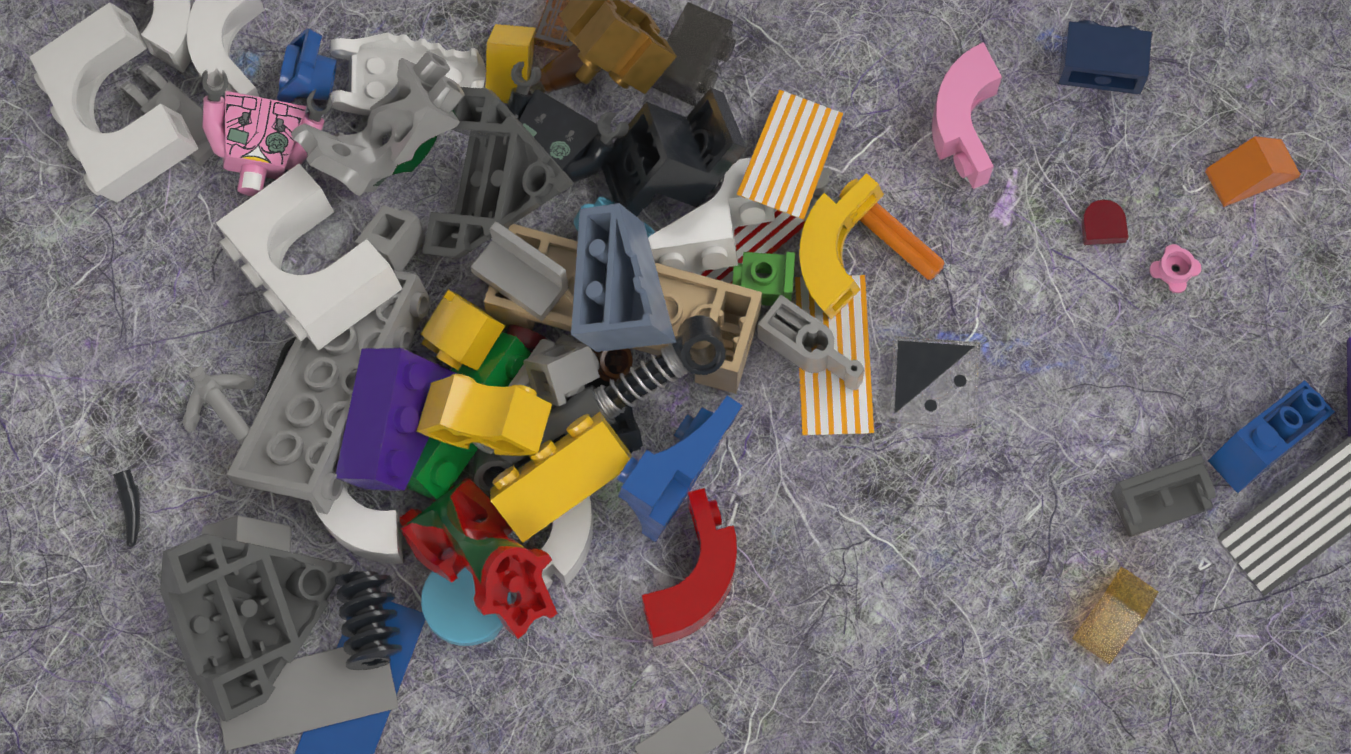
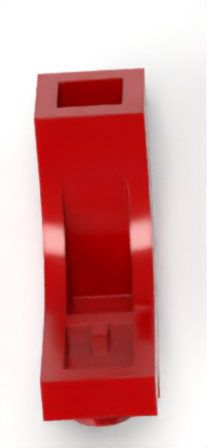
M705 488L687 492V504L700 548V556L694 570L685 580L673 587L641 595L642 606L654 647L680 640L702 628L719 611L730 592L734 580L737 559L735 528L732 525L716 530V526L722 525L720 510L716 499L708 501Z

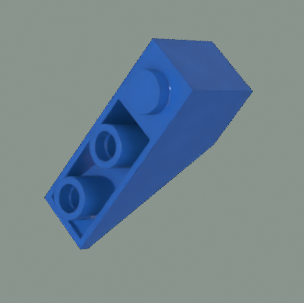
M1304 380L1237 431L1207 461L1239 493L1332 416L1335 411Z

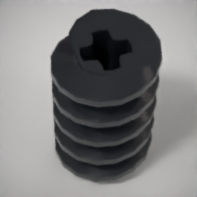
M355 571L335 578V582L342 586L337 590L336 595L337 599L344 603L339 608V616L346 620L342 624L341 633L349 638L344 642L343 648L347 654L352 655L346 661V668L350 670H370L385 666L390 663L391 656L402 651L401 645L388 643L389 638L400 633L399 628L386 626L385 623L397 616L396 610L383 609V604L395 599L394 593L381 591V587L393 581L390 575L379 574L375 571Z

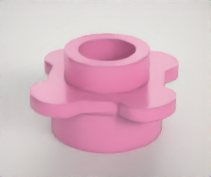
M1171 244L1165 248L1163 257L1151 264L1149 270L1153 278H1160L1167 283L1171 292L1182 293L1185 291L1186 283L1189 279L1200 274L1201 264L1198 260L1194 259L1189 251L1176 244ZM1172 266H1177L1179 271L1174 272Z

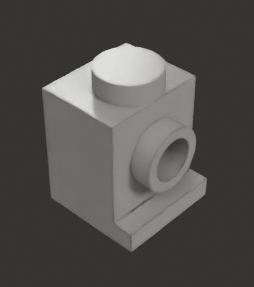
M383 205L355 240V244L358 246L367 239L390 264L392 270L404 272V267L424 243L426 236L421 227L422 223L415 214L405 209L399 211Z
M564 341L523 360L531 388L537 392V397L556 406L565 404V397L580 393L585 390V384L600 378L598 374V359L591 348L583 343Z

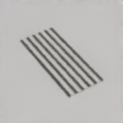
M1351 436L1218 537L1264 596L1351 531Z

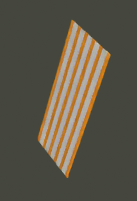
M779 89L736 195L804 220L843 113Z
M849 275L855 280L861 290L831 320L811 296L804 278L795 277L796 305L832 331L835 338L834 349L849 360L859 361L864 367L863 382L857 390L848 389L844 384V380L828 369L819 373H809L799 368L802 435L874 433L865 275ZM817 344L813 348L809 347L808 345L804 347L808 352L811 353L816 348L820 349L821 351L825 349L820 344Z

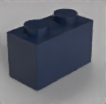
M1090 20L1069 21L1062 40L1058 84L1140 95L1149 77L1152 32L1143 31L1131 25L1111 27L1099 25Z

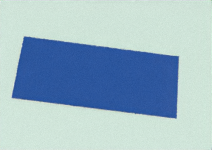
M390 601L383 604V609L396 610L397 616L385 623L386 626L399 628L400 633L389 638L388 643L402 646L401 652L390 657V668L397 696L426 619L423 612ZM342 634L337 648L343 647L344 642L349 638ZM391 710L305 731L301 736L295 754H374Z

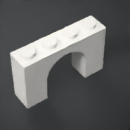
M109 2L31 55L30 59L37 71L34 74L35 81L48 94L53 104L50 107V111L54 119L64 127L69 137L67 146L73 156L81 161L86 171V174L83 176L86 185L95 195H102L118 203L198 150V147L182 115L163 104H159L119 131L102 133L99 130L94 117V101L100 85L110 73L147 49L131 15Z
M297 164L221 218L216 224L225 237L219 243L232 261L235 263L240 258L243 260L245 265L241 269L252 285L257 288L263 284L267 289L263 296L278 315L285 310L290 316L285 322L300 341L307 337L317 350H320L402 290V287L390 264L367 239L332 265L319 272L307 275H294L281 270L282 261L288 248L299 237L334 213L321 187L300 164Z

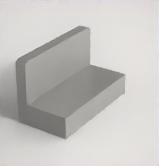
M495 221L490 227L492 241L472 264L471 271L478 278L534 317L543 321L569 289L566 270Z

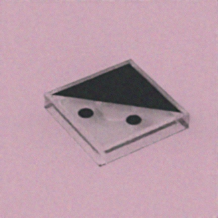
M894 336L892 342L888 423L975 429L978 411L980 342Z

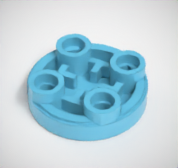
M464 568L457 574L458 578L451 583L432 571L425 581L421 595L423 615L431 630L444 641L459 646H473L495 639L504 625L496 614L482 615L477 610L473 599L475 595L473 575ZM511 591L507 597L509 604H512Z

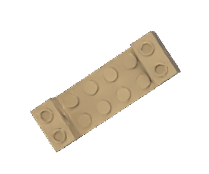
M512 224L508 230L566 270L569 289L546 318L540 321L489 285L484 299L486 313L505 325L504 329L506 330L509 325H517L533 330L535 322L571 331L578 241ZM655 263L675 337L680 325L686 319L695 315L710 317L720 327L726 350L725 360L722 366L708 375L695 374V383L737 394L760 317L762 292ZM699 341L692 348L703 349L710 342ZM668 344L635 347L632 349L658 356L662 353L661 348H665Z

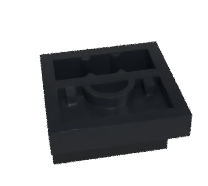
M710 87L687 117L646 102L628 124V133L614 141V147L603 164L602 171L614 204L620 203L636 217L651 203L656 193L697 208L705 197L714 190L717 183L731 166L740 159L747 147L724 93Z

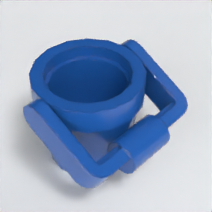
M306 28L287 45L280 74L279 91L277 93L278 101L290 103L295 98L307 99L314 89L317 90L313 99H329L330 93L333 91L337 60L318 54L322 39L321 34Z

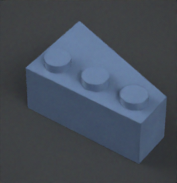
M620 203L580 209L571 335L596 352L676 343L644 222Z

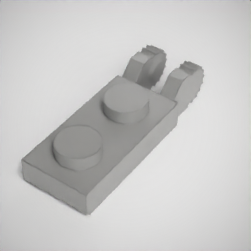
M145 63L139 69V72L143 79L150 85H153L159 92L148 100L138 87L128 81L120 86V89L140 108L143 115L159 104H163L181 114L198 147V150L189 156L202 166L214 154L202 128L203 109L171 81L167 83L156 70Z

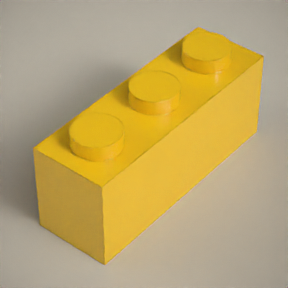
M598 412L593 417H590L589 414L579 417L567 427L566 431L569 434L555 444L552 440L544 442L540 445L538 453L529 455L532 459L518 470L515 466H511L493 480L492 483L495 486L490 489V500L522 543L620 475L632 457L629 450L601 412Z

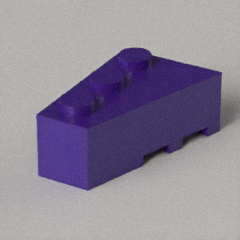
M362 348L337 464L336 478L363 489L405 491L429 439V436L417 432V428L431 383L457 373L402 348Z

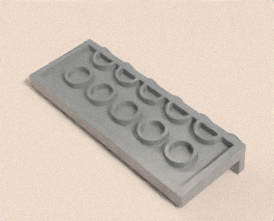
M393 270L402 290L320 350H317L307 337L302 341L296 337L227 473L228 478L233 484L309 500L318 513H329L334 501L339 498L343 489L344 481L336 478V469L361 349L402 348L407 351L410 350L415 331L421 319L427 315L430 306V297L418 274Z

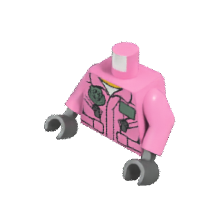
M205 70L202 73L201 79L208 95L203 98L202 128L213 153L223 158V168L240 173L238 192L247 196H254L264 189L265 178L278 179L285 174L286 170L292 169L297 164L301 165L306 160L307 152L298 142L293 140L291 133L296 127L304 123L322 130L324 125L322 115L330 111L334 102L332 94H330L328 99V105L320 108L313 103V97L317 89L312 90L307 98V107L310 113L305 114L306 106L226 91L228 78L223 70L222 83L217 87H212L207 84L208 71ZM226 91L224 99L221 94Z

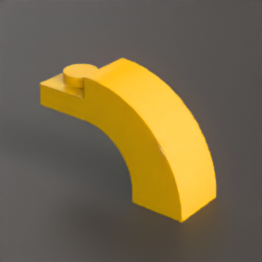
M867 173L860 180L857 178L851 180L843 188L839 195L841 199L837 204L823 193L811 209L802 230L799 250L802 275L811 296L830 320L861 290L855 280L845 271L842 252L845 239L850 230L884 195L879 184Z

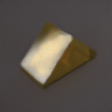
M1121 566L1072 639L1110 665L1144 619L1159 591Z

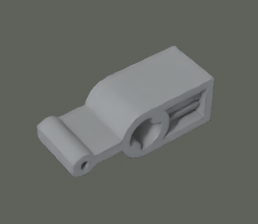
M779 296L758 323V339L802 370L809 373H819L828 369L844 380L845 386L851 390H857L862 384L864 376L863 365L857 360H849L834 349L835 338L832 331L784 296ZM817 344H820L825 349L821 351L820 349L816 348L811 353L808 352L804 347L808 345L809 347L813 348Z

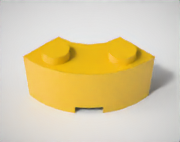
M447 289L420 333L424 337L421 344L435 352L438 359L457 370L464 364L478 371L505 325L456 292Z
M452 374L450 377L431 383L417 432L465 449H469L471 442H476L494 449L496 455H533L539 452L552 404L537 397V392L534 389L524 385L508 387L487 386L477 383L469 376Z

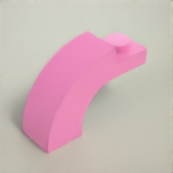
M984 42L965 52L950 67L941 83L932 118L933 142L939 159L942 160L954 155V164L959 175L962 178L967 177L973 189L989 182L994 166L973 127L971 112L982 101L997 95L1002 79Z

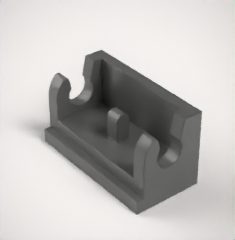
M1202 454L1118 482L1111 495L1129 537L1213 508L1211 499L1216 497V492L1204 465L1205 461Z

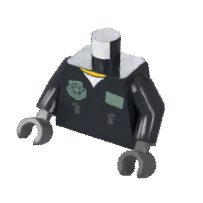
M524 62L515 64L511 71V77L514 83L517 84V87L511 90L507 108L574 183L597 174L614 147L613 139L624 137L628 133V123L620 122L613 132L610 124L616 116L614 112L604 113L600 116L598 124L537 88L532 94L529 91L530 86L535 85L541 79L539 67L532 69L531 78L529 81H526L522 77Z

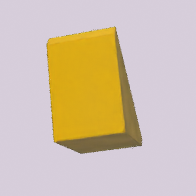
M495 24L489 36L486 51L485 88L492 90L503 103L508 104L512 88L517 87V84L514 83L511 77V71L515 64L524 62L522 77L526 81L530 80L536 39L535 27Z

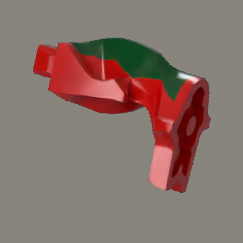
M465 478L456 486L452 485L446 494L437 501L433 500L434 503L424 511L410 509L400 517L399 522L402 525L400 529L416 559L451 583L458 578L457 574L466 568L473 575L475 585L473 599L477 610L482 615L496 614L505 628L517 639L527 632L534 620L542 616H547L551 619L558 614L542 578L543 569L552 561L550 555L536 548L527 550L515 540L508 538L507 536L513 531L489 497L471 479ZM510 591L516 593V601L513 604H509L507 601Z

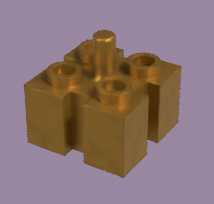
M571 0L559 14L568 29L565 33L566 36L580 50L578 57L584 64L575 75L584 84H589L602 68L622 88L628 89L632 86L641 93L646 94L677 57L667 40L658 35L660 29L651 15L628 0Z

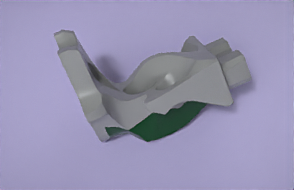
M427 51L417 64L404 58L399 60L397 85L388 95L370 107L371 113L368 118L367 127L360 133L345 135L338 132L335 135H331L304 123L296 127L291 136L307 152L306 159L310 166L340 180L354 194L361 196L363 192H374L391 175L412 172L428 155L437 136L458 126L460 121L453 109L465 94L454 80L445 76L450 70L446 60ZM392 131V136L383 146L382 138L386 133Z

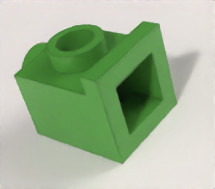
M743 252V264L738 263V266H734L732 284L762 292L761 305L772 306L780 295L791 301L795 252H786V255ZM756 273L771 275L768 278H760Z

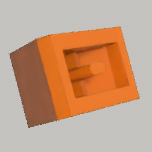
M1254 136L1205 170L1223 207L1295 180L1301 175L1282 139Z

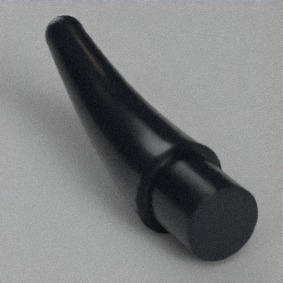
M129 469L113 474L125 517L126 544L129 547H134L140 524V496L138 485H135L131 470Z

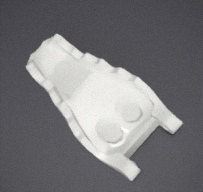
M383 33L358 39H332L330 42L331 56L349 60V92L342 90L332 91L330 94H332L334 102L331 108L348 113L370 115V107L388 95L397 85L398 63L401 58L417 64L423 55L430 51L446 60L450 67L449 72L445 75L446 77L454 80L460 87L484 88L486 77L485 64L475 48H471L469 51L445 50L439 43H429L423 38H420L418 41H412L404 34L395 36L391 33Z

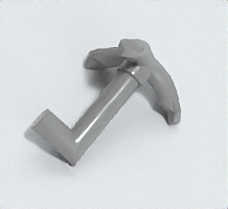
M202 365L194 367L189 374L195 387L183 416L185 430L193 432L196 429L200 420L202 406L206 402L216 412L240 445H242L250 427L223 394V389H252L255 385L254 379L244 374L208 375Z

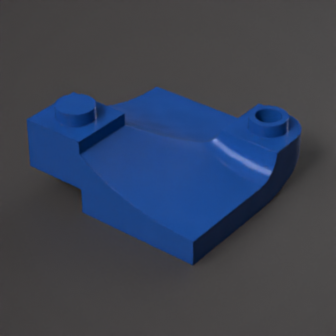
M727 395L714 413L702 407L695 418L687 414L673 435L680 440L677 444L655 455L646 450L639 461L631 457L617 478L618 481L623 483L618 497L626 501L637 515L641 523L642 534L657 542L686 498L687 492H690L699 475L713 456L723 438L722 436L735 421L742 407L740 403Z

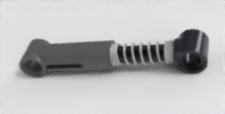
M695 315L686 319L677 331L676 343H671L665 346V348H661L662 353L655 357L651 354L652 360L647 363L641 361V366L637 369L630 367L631 372L627 375L620 373V379L615 382L610 379L609 386L600 385V387L596 388L594 385H591L566 400L565 404L550 410L541 444L548 440H552L555 444L569 434L566 431L567 427L585 414L593 417L598 412H601L611 426L615 423V417L620 413H624L625 406L634 407L635 400H645L647 393L655 394L658 386L665 388L666 381L675 382L676 377L681 378V376L688 372L697 375H708L717 371L722 366L726 353L718 323L704 315ZM699 341L710 342L703 349L692 348ZM477 449L474 454V483L490 498V489L495 486L492 482L500 473L511 466H515L518 470L532 459L529 455H496L495 453L489 454ZM493 466L503 467L504 470L499 472H493L488 470V468Z

